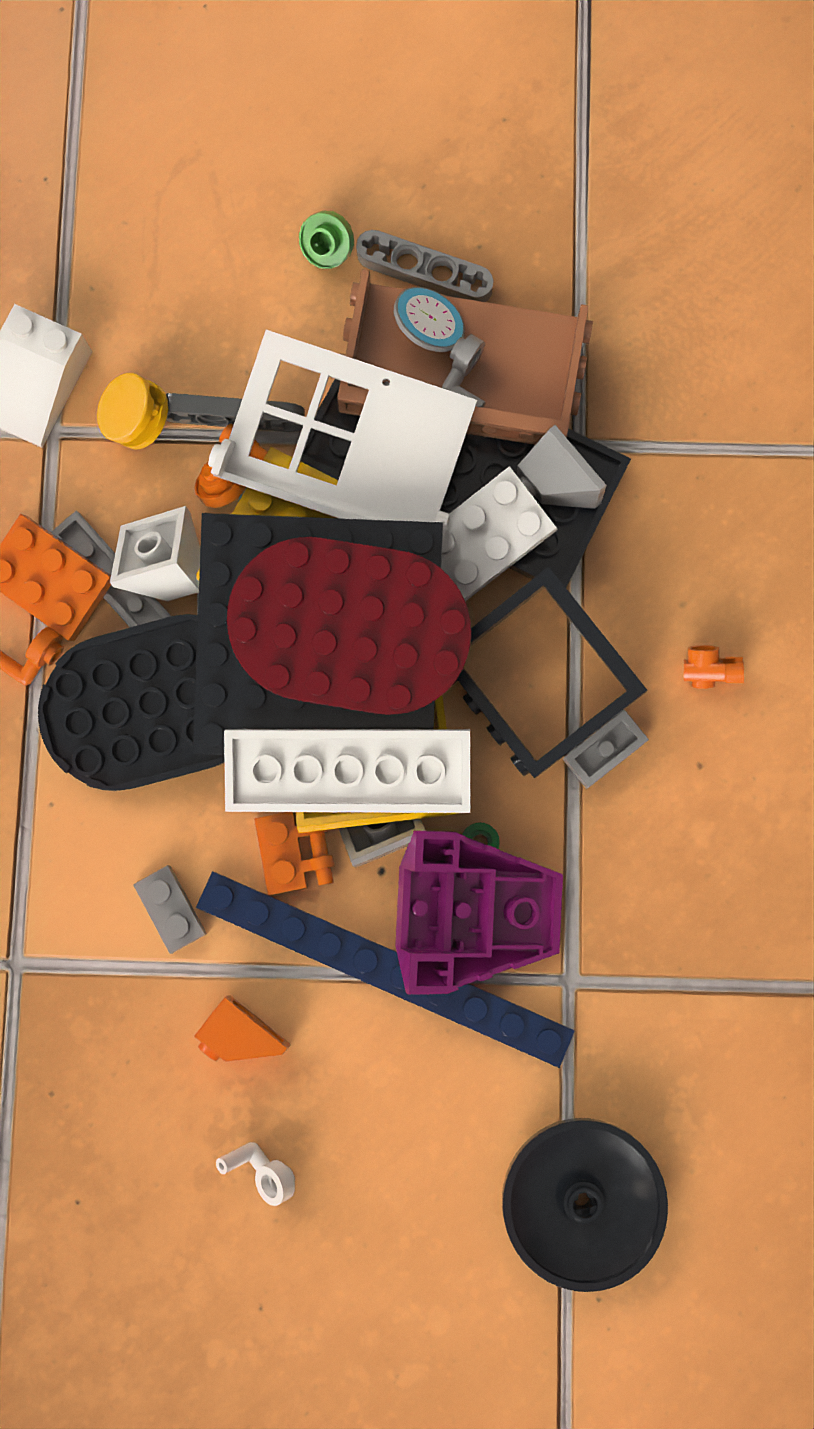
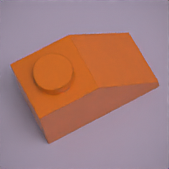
M231 995L223 998L194 1035L201 1042L198 1048L214 1061H217L219 1057L223 1061L228 1062L283 1055L291 1045Z

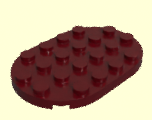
M317 537L288 539L268 547L248 563L235 582L228 603L227 628L230 643L236 658L248 675L259 685L276 695L327 706L385 715L402 714L418 710L438 699L453 685L466 663L471 644L469 611L463 595L454 581L433 562L419 555L400 550Z

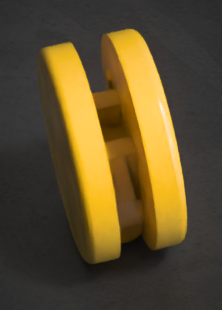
M125 373L119 375L109 383L100 398L97 410V421L100 431L109 440L120 443L130 449L145 448L157 439L165 426L168 416V399L164 390L158 384L146 380L138 374Z

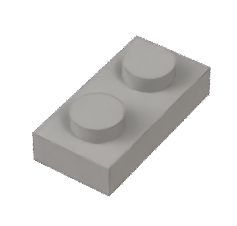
M623 710L567 754L563 760L585 788L588 789L649 739L629 714Z
M167 865L133 884L170 954L207 934L171 866Z

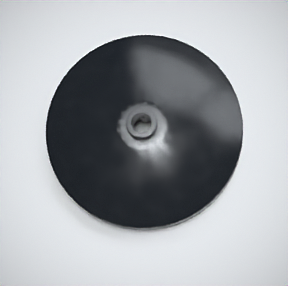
M574 1118L558 1121L539 1130L517 1151L505 1176L502 1191V1211L505 1227L515 1251L534 1273L547 1282L567 1290L594 1292L610 1289L630 1280L653 1258L666 1229L668 1199L665 1183L655 1160L637 1139L611 1123L591 1118ZM581 1193H586L589 1198L585 1205H577L574 1202L578 1200Z

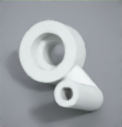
M249 1142L216 1160V1167L221 1174H226L250 1161L256 1170L255 1182L257 1190L263 1200L269 1205L277 1206L290 1199L294 1194L295 1177L292 1170L279 1160L270 1162L255 1142Z

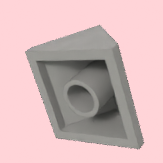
M421 819L339 828L350 861L355 868L407 847L414 830L426 831Z

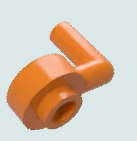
M50 627L42 629L32 640L26 651L25 657L27 661L24 666L0 650V669L23 685L31 684L43 665L46 663L52 665L61 655L64 646L61 645L62 636Z

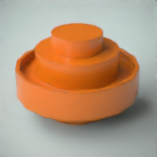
M208 462L202 467L194 486L195 494L205 506L211 508L223 507L232 503L246 489L245 486L213 476L211 474L212 467L208 465Z

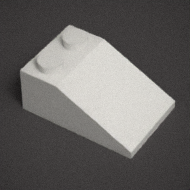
M14 304L0 330V429L43 448L92 354V350L81 333Z

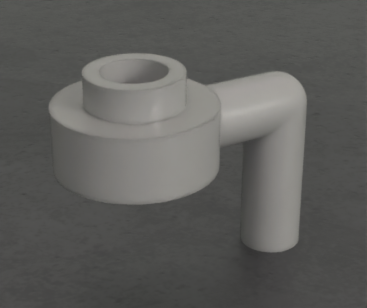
M470 334L466 339L460 337L450 353V358L454 360L452 369L442 388L476 399V407L483 408L485 405L484 400L460 387L464 377L476 365L485 346L483 340Z

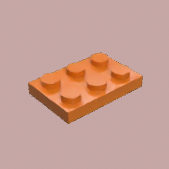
M20 514L0 544V592L59 633L66 640L74 642L110 588L111 575L31 518Z

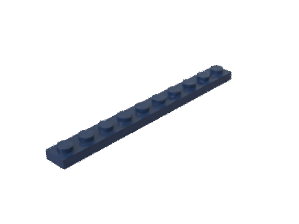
M213 871L196 908L558 1068L562 1064L575 1030L471 984L458 987L457 991L448 994H407L396 951Z

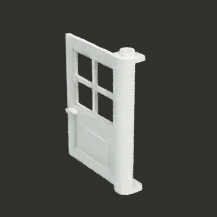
M266 330L229 439H224L221 445L216 443L213 446L208 465L212 467L211 474L215 477L341 519L443 522L444 537L450 514L440 511L477 400ZM281 361L321 374L306 417L267 404ZM329 377L369 390L355 433L315 420ZM263 413L303 425L289 469L249 456ZM311 429L351 441L337 485L297 472Z

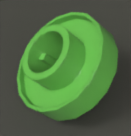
M323 210L309 216L302 224L299 232V245L303 255L311 264L322 269H332L344 263L351 255L354 247V234L350 224L343 216L334 211Z

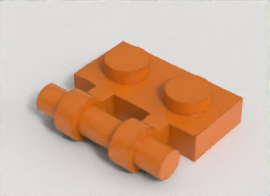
M294 812L254 818L268 896L308 888L305 873L316 871L318 886L334 883L331 870L332 867H335L333 855L328 854L325 833L328 830L298 833ZM310 837L313 853L312 859H302L299 838Z

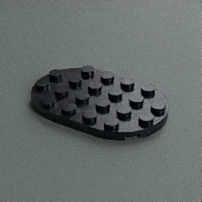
M185 614L166 617L97 636L75 645L55 663L56 667L52 671L47 683L43 684L40 692L38 723L47 751L65 773L71 774L92 788L121 791L199 772L225 763L224 755L193 754L198 615Z

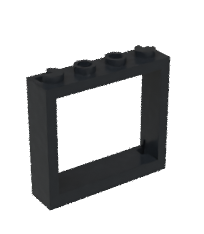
M549 566L471 628L470 647L545 588L626 692L543 757L536 760L464 667L453 683L455 684L459 681L466 690L467 694L462 698L476 715L482 711L491 724L486 729L500 746L506 742L515 753L510 759L523 776L530 773L533 778L541 775L648 691Z

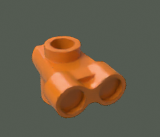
M696 645L688 647V659H684V681H692V687L700 689L715 687V681L744 683L743 656L719 658V647Z

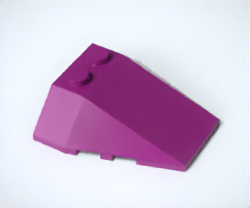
M414 830L399 866L395 941L406 993L448 994L457 991L458 987L477 980L484 981L493 978L492 975L511 968L517 969L559 954L563 874L453 831Z

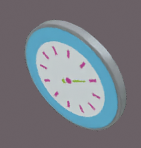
M411 287L402 291L394 303L395 320L402 332L420 347L435 352H447L453 349L460 337H464L465 326L462 316L457 308L438 292L424 287Z

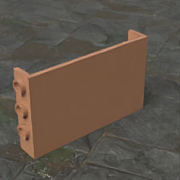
M362 269L360 282H353L351 288L350 306H355L353 318H346L343 341H347L348 345L346 354L341 355L442 388L454 361L450 358L451 351H430L411 341L399 328L394 317V303L399 294L405 289L371 284L370 271ZM444 296L457 308L462 316L465 326L463 338L466 339L470 334H473L485 342L483 352L476 365L460 384V387L485 401L483 408L475 406L467 434L536 445L546 432L556 425L564 436L567 437L570 415L577 416L580 405L581 393L574 392L576 379L583 380L587 357L580 356L582 343L589 344L593 321L586 320L589 305L581 304L578 317ZM341 381L337 397L339 412L360 416L369 390Z

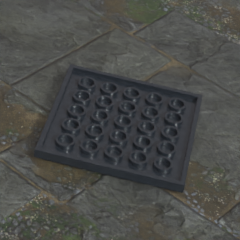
M202 513L193 754L224 755V730L434 729L435 701L408 713L385 715L298 701L270 692L252 679L236 658L228 634L227 610L232 589L243 569L260 552L276 543L298 537L325 538L413 553L424 557L441 568L443 522Z

